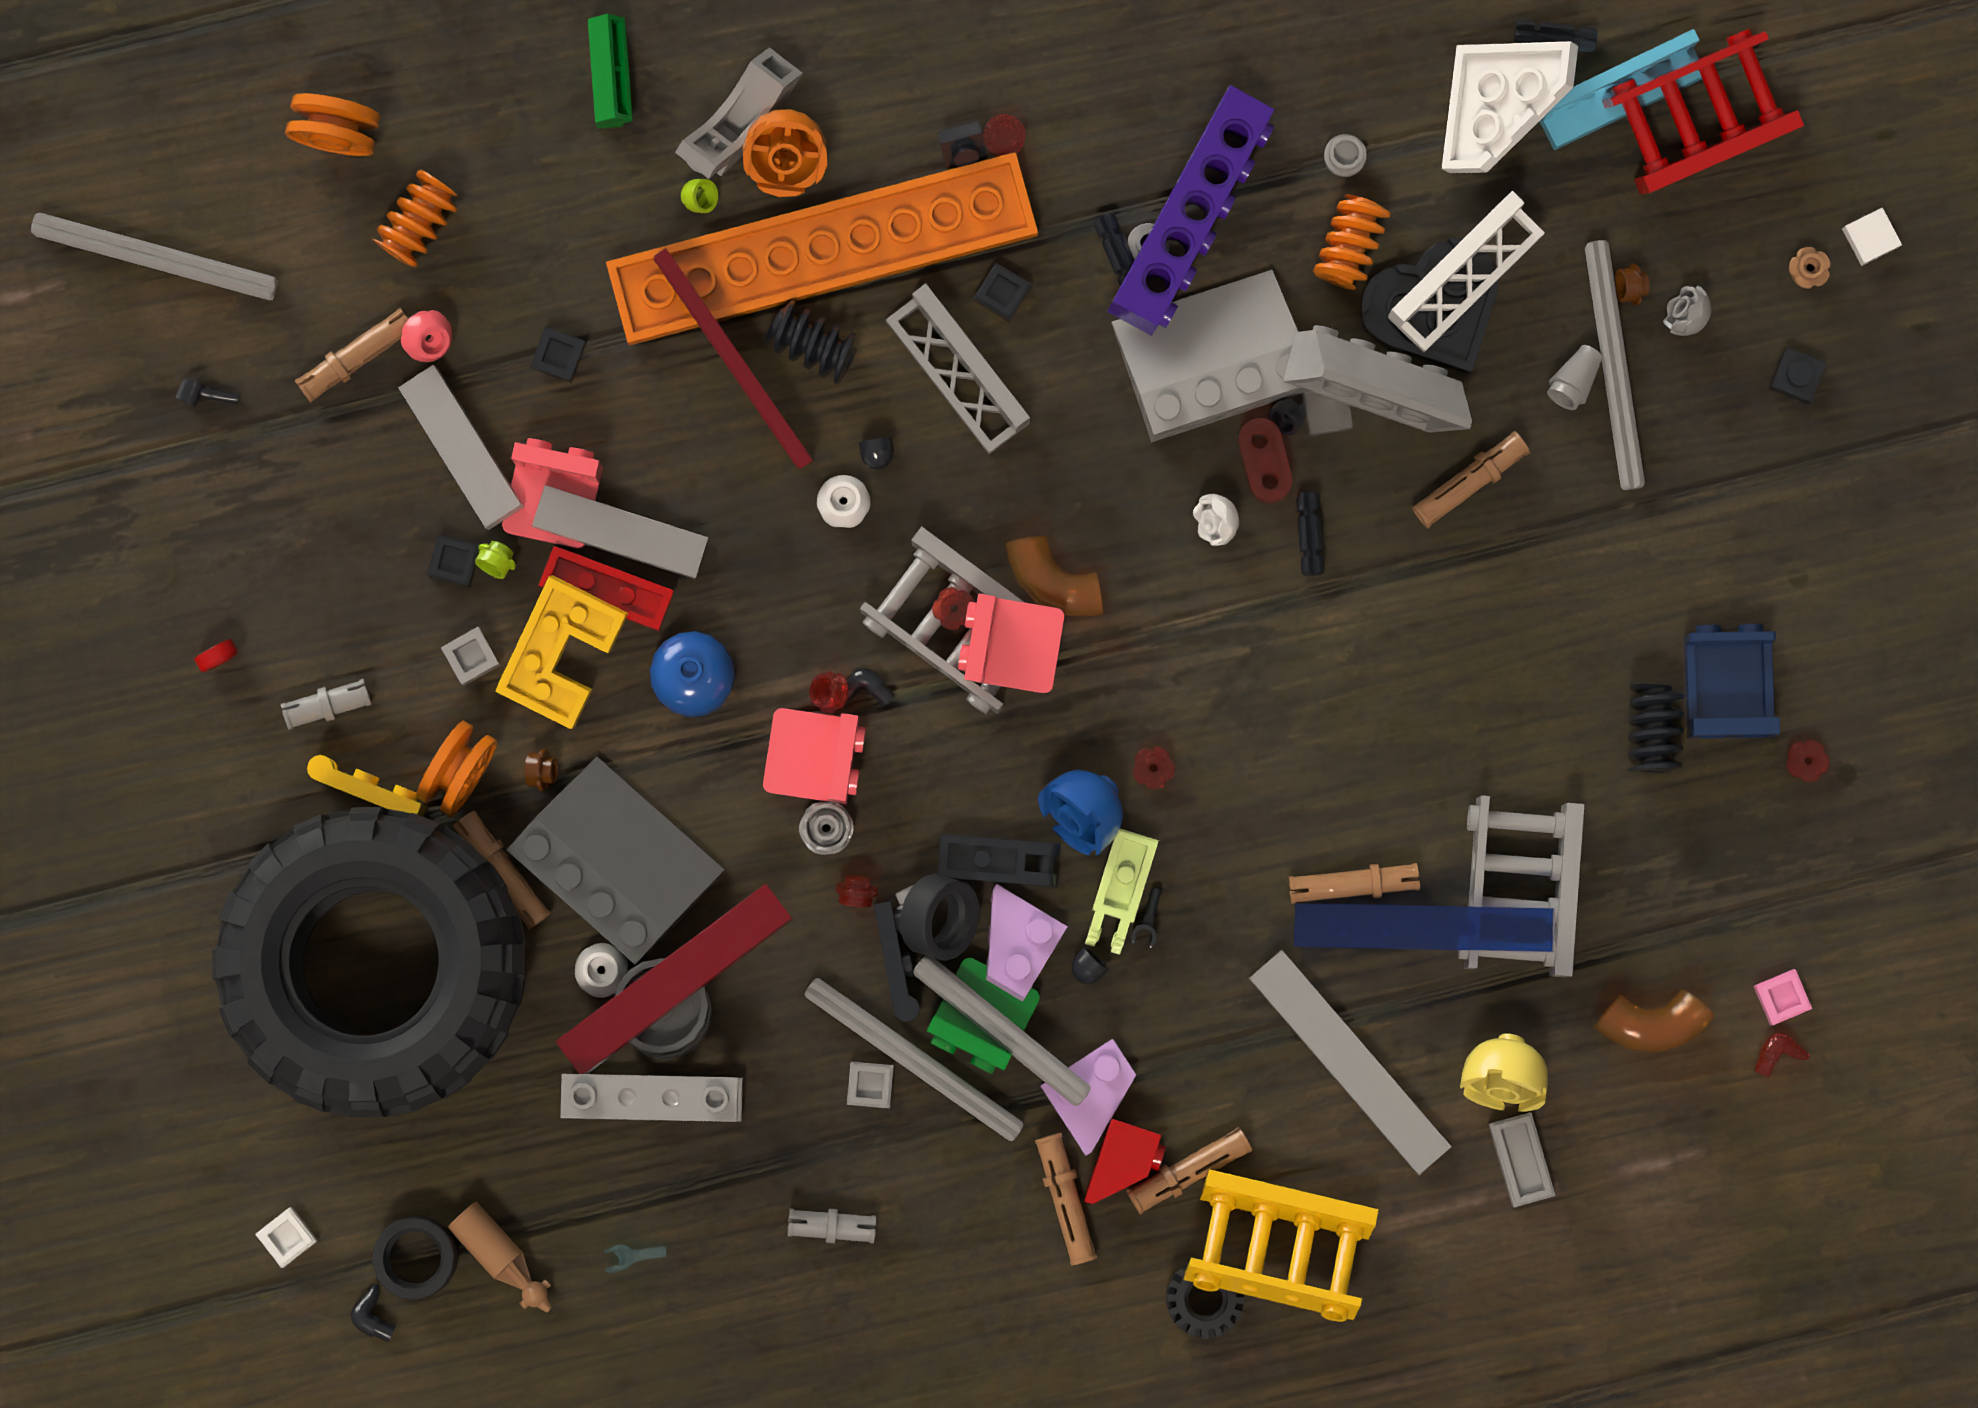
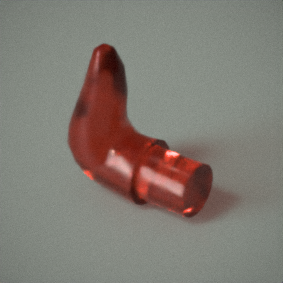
M1775 1033L1764 1042L1754 1071L1770 1078L1776 1062H1779L1781 1054L1784 1053L1798 1060H1808L1810 1056L1789 1035Z

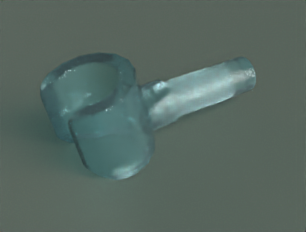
M619 1244L602 1252V1254L614 1252L620 1259L618 1266L605 1269L608 1273H617L628 1269L632 1263L639 1262L640 1260L666 1256L665 1246L631 1250L628 1246Z

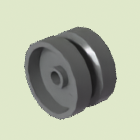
M664 959L645 961L628 971L617 986L615 996ZM705 987L701 988L629 1042V1044L645 1056L661 1060L683 1057L697 1048L709 1032L713 1014L710 996Z

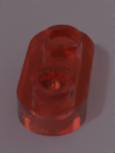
M1265 418L1252 419L1242 427L1238 437V446L1248 485L1253 496L1259 501L1276 503L1286 497L1292 486V474L1282 436L1274 422ZM1254 435H1263L1267 440V445L1261 449L1255 448L1251 442V438ZM1267 475L1274 476L1278 482L1277 487L1271 490L1266 489L1262 484V478Z

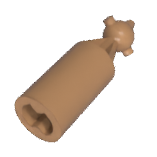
M477 1201L464 1210L447 1227L494 1279L522 1290L523 1300L519 1304L523 1309H526L528 1306L538 1307L545 1312L552 1309L547 1299V1289L550 1287V1284L546 1280L541 1283L531 1281L522 1250Z

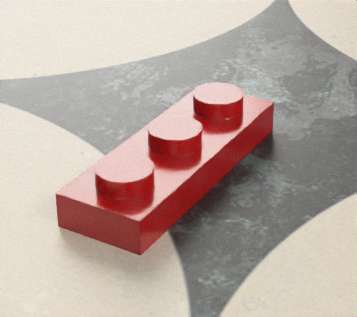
M553 546L539 583V587L544 588L548 577L553 575L629 613L626 620L658 632L661 630L675 593L674 590L556 546Z

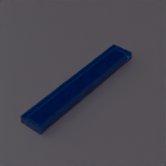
M1295 903L1294 947L1554 953V908Z

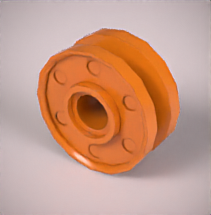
M304 93L292 96L291 109L308 118V120L288 122L285 135L289 139L311 148L342 155L370 156L374 153V140L358 132V130L378 128L381 119L378 112L356 102L326 95Z
M464 720L451 731L426 770L416 794L419 800L427 804L441 790L444 791L445 795L440 811L449 818L453 817L461 809L487 769L498 744L497 740L486 735L473 748L469 747L474 728Z

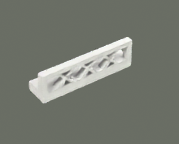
M1513 191L1391 310L1388 318L1423 353L1544 235L1545 232L1521 210L1524 202ZM1512 218L1530 234L1521 245H1502V228ZM1496 235V245H1486ZM1477 252H1496V270L1490 275H1472V257ZM1502 252H1513L1502 263ZM1466 264V275L1456 274ZM1448 281H1466V299L1461 304H1442V287ZM1472 282H1482L1472 292ZM1436 294V304H1426ZM1418 311H1436V329L1426 339L1407 322ZM1442 311H1453L1442 322Z

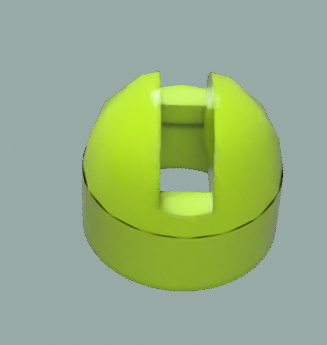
M709 179L688 181L682 187L681 201L692 212L709 213L716 207L718 202L717 187Z

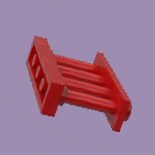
M1750 28L1726 38L1729 46L1640 85H1637L1635 79H1631L1611 88L1613 96L1602 101L1604 108L1622 104L1646 162V165L1643 166L1645 174L1634 179L1640 195L1656 191L1804 126L1798 110L1784 113L1782 107L1777 108L1753 46L1769 39L1766 31L1753 35ZM1736 53L1762 114L1758 116L1761 124L1748 130L1745 129L1744 124L1739 125L1714 64ZM1699 70L1723 129V132L1720 133L1722 141L1709 147L1705 140L1700 141L1676 82V79ZM1658 87L1661 88L1685 147L1681 150L1684 158L1670 164L1667 157L1662 158L1637 97Z

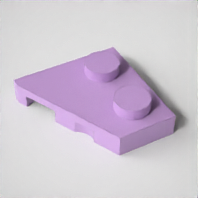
M996 884L991 893L992 906L988 934L989 954L986 965V980L1023 1002L1067 926Z
M1113 1039L1068 1067L1091 1087L1087 1097L1078 1106L1072 1105L1047 1083L1041 1085V1088L1085 1156L1094 1149L1136 1076Z

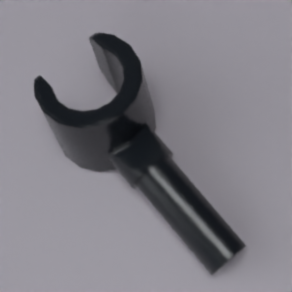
M193 379L182 381L176 393V398L179 401L192 407L197 406L201 396L236 405L239 394L215 390Z
M1157 888L1151 889L1142 921L1132 929L1131 939L1133 944L1136 940V933L1140 929H1148L1152 933L1149 949L1155 945L1157 932L1154 922L1162 890Z

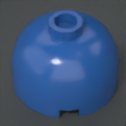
M697 631L678 633L664 641L655 652L649 670L651 687L660 703L673 713L686 717L706 716L719 709L730 695L735 682L734 662L725 646L713 636Z
M1077 769L1061 774L1039 792L1037 799L1044 818L1051 813L1052 817L1060 824L1055 825L1052 828L1053 831L1070 847L1085 855H1089L1093 850H1096V855H1098L1110 845L1119 833L1124 817L1121 800L1118 796L1119 790L1116 784L1107 776H1099L1089 771Z

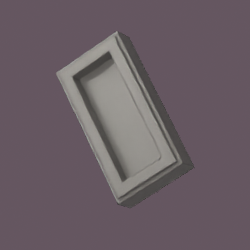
M1528 1112L1488 1124L1512 1207L1515 1208L1556 1196L1532 1113Z

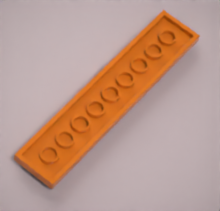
M1014 152L607 261L606 265L627 343L630 346L699 327L653 260L654 255L664 248H667L716 321L720 322L787 304L791 300H802L1038 236V231L1017 155Z

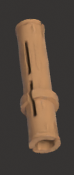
M401 308L397 309L388 318L376 324L335 354L332 351L325 355L326 360L300 378H297L295 382L309 402H313L314 399L340 381L345 383L350 380L349 375L399 341L402 337L403 326L408 321L407 316Z
M1513 431L1488 452H1479L1474 456L1475 461L1446 481L1426 498L1411 507L1414 514L1427 529L1430 528L1432 524L1490 481L1492 483L1499 481L1501 473L1524 456L1530 454L1529 448L1523 439Z
M475 810L465 815L452 826L462 838L470 842L485 859L492 863L507 885L516 911L529 930L551 914L508 858V855L503 850L505 847L500 839L496 841Z
M1417 863L1379 868L1378 864L1369 865V869L1288 877L1291 904L1372 894L1373 898H1381L1382 893L1420 890Z
M1237 1127L1234 1131L1170 1167L1166 1164L1159 1168L1158 1174L1131 1189H1127L1126 1192L1137 1212L1141 1215L1144 1211L1172 1195L1174 1198L1183 1195L1181 1190L1206 1177L1209 1169L1217 1171L1237 1158L1252 1152V1148L1242 1130Z
M1060 1132L1035 1140V1144H1037L1046 1175L1042 1180L1044 1186H1049L1072 1266L1094 1260L1098 1256L1093 1247L1086 1217L1074 1179L1078 1178L1076 1169L1071 1170L1062 1140L1063 1136Z

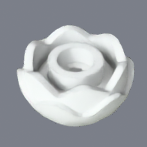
M839 475L827 480L817 496L819 512L825 522L833 527L851 528L861 523L871 505L870 495L865 485L857 478L847 475ZM842 497L847 498L848 502L847 504L842 505L840 504L839 500Z
M1217 494L1202 496L1199 499L1198 505L1193 510V516L1199 522L1198 534L1204 540L1209 541L1210 545H1225L1235 536L1239 527V517L1235 506L1227 498Z
M597 943L584 949L578 956L575 964V977L578 985L590 995L599 998L615 993L617 986L628 972V961L625 955L607 943ZM599 966L605 967L604 974L597 972Z

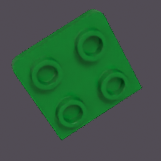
M973 958L964 959L955 976L1024 1031L1039 1002V993L1030 988L1022 1002L986 980L985 964ZM943 999L927 1029L928 1033L934 1035L931 1044L953 1055L957 1047L973 1055L969 1063L990 1074H993L996 1067L1004 1071L1012 1055Z

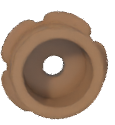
M1805 247L1797 252L1796 257L1791 258L1789 273L1795 283L1802 288L1810 289L1815 285L1819 287L1828 280L1830 276L1828 268L1831 263L1824 252H1817L1813 247ZM1808 264H1812L1814 266V270L1810 272L1807 270L1806 266Z

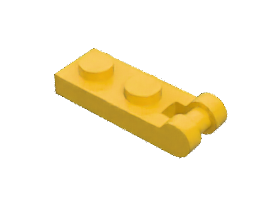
M317 755L308 762L307 770L311 778L380 807L414 813L422 817L427 806L417 802L416 792L399 785H395L393 792L377 786L380 778L359 769H355L353 776L339 771L337 763L326 756Z

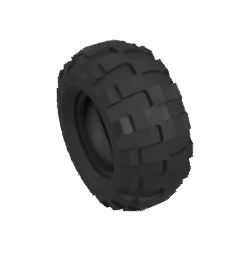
M383 807L351 808V810L333 814H320L295 825L294 829L272 844L268 843L247 864L248 870L237 887L229 892L218 918L221 920L216 948L212 949V980H215L221 1004V1008L218 1010L229 1037L236 1041L247 1057V1063L268 1084H272L294 1098V1101L321 1112L353 1118L391 1117L418 1111L434 1102L448 1098L471 1082V1079L482 1067L495 1057L510 1034L508 1033L519 1005L522 1003L527 977L525 975L526 941L521 917L516 911L507 885L492 863L485 859L470 842L442 824L414 813ZM367 892H387L400 895L410 901L422 912L430 924L438 948L439 967L437 978L431 995L424 1006L406 1023L391 1031L377 1035L355 1034L332 1022L320 1011L307 987L304 972L307 943L319 920L341 901Z

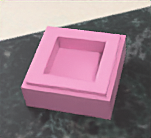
M1796 969L1754 985L1770 1025H1775L1812 1009Z

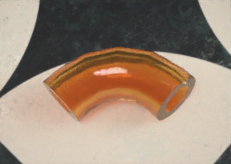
M1046 536L1022 538L1006 543L1007 556L1017 583L1037 604L1059 608L1067 616L1091 617L1103 615L1097 573L1071 574L1062 570L1053 560L1049 549L1048 537Z
M1680 990L1674 999L1664 1007L1653 1010L1639 1008L1620 994L1603 1012L1593 1027L1602 1035L1627 1049L1658 1053L1685 1045L1704 1030L1715 1016L1706 1005L1685 990Z

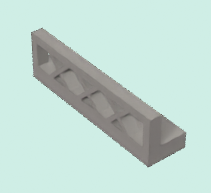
M924 284L912 294L913 299L886 319V323L987 453L991 454L1029 425L1030 417L927 284ZM916 309H919L928 321L927 337L908 335L899 322ZM933 328L941 339L931 338ZM915 343L925 344L924 355ZM930 345L948 347L954 354L952 371L934 369L928 361ZM958 360L968 373L957 372ZM941 376L951 377L950 388ZM956 378L974 380L980 387L978 404L965 403L958 400L954 394ZM984 394L994 406L983 405ZM966 409L977 411L976 421ZM982 411L1000 413L1010 427L990 441L980 428Z

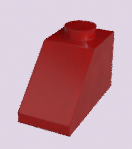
M1111 1118L1084 1201L1094 1204L1148 1177L1150 1169L1158 1171L1166 1149L1165 1145L1159 1144L1161 1135Z

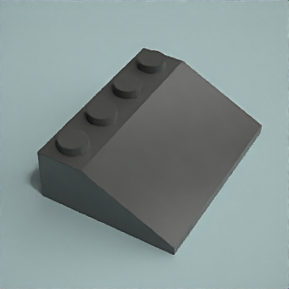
M598 757L534 818L507 849L511 855L635 965L644 962L725 871Z

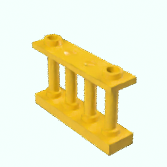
M1209 1169L1200 1200L1210 1202V1205L1213 1207L1203 1260L1190 1259L1185 1271L1184 1280L1193 1282L1195 1287L1205 1291H1217L1220 1288L1320 1312L1322 1317L1331 1321L1354 1320L1361 1306L1362 1298L1347 1295L1356 1244L1361 1239H1369L1376 1226L1379 1209ZM1235 1208L1252 1212V1215L1255 1217L1245 1270L1220 1265L1229 1214ZM1277 1218L1294 1222V1225L1298 1227L1288 1280L1262 1275L1272 1221L1277 1220ZM1319 1229L1336 1232L1337 1236L1340 1237L1330 1291L1304 1285L1314 1232Z

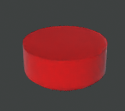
M232 638L201 653L194 658V661L199 670L205 673L237 656L239 651Z

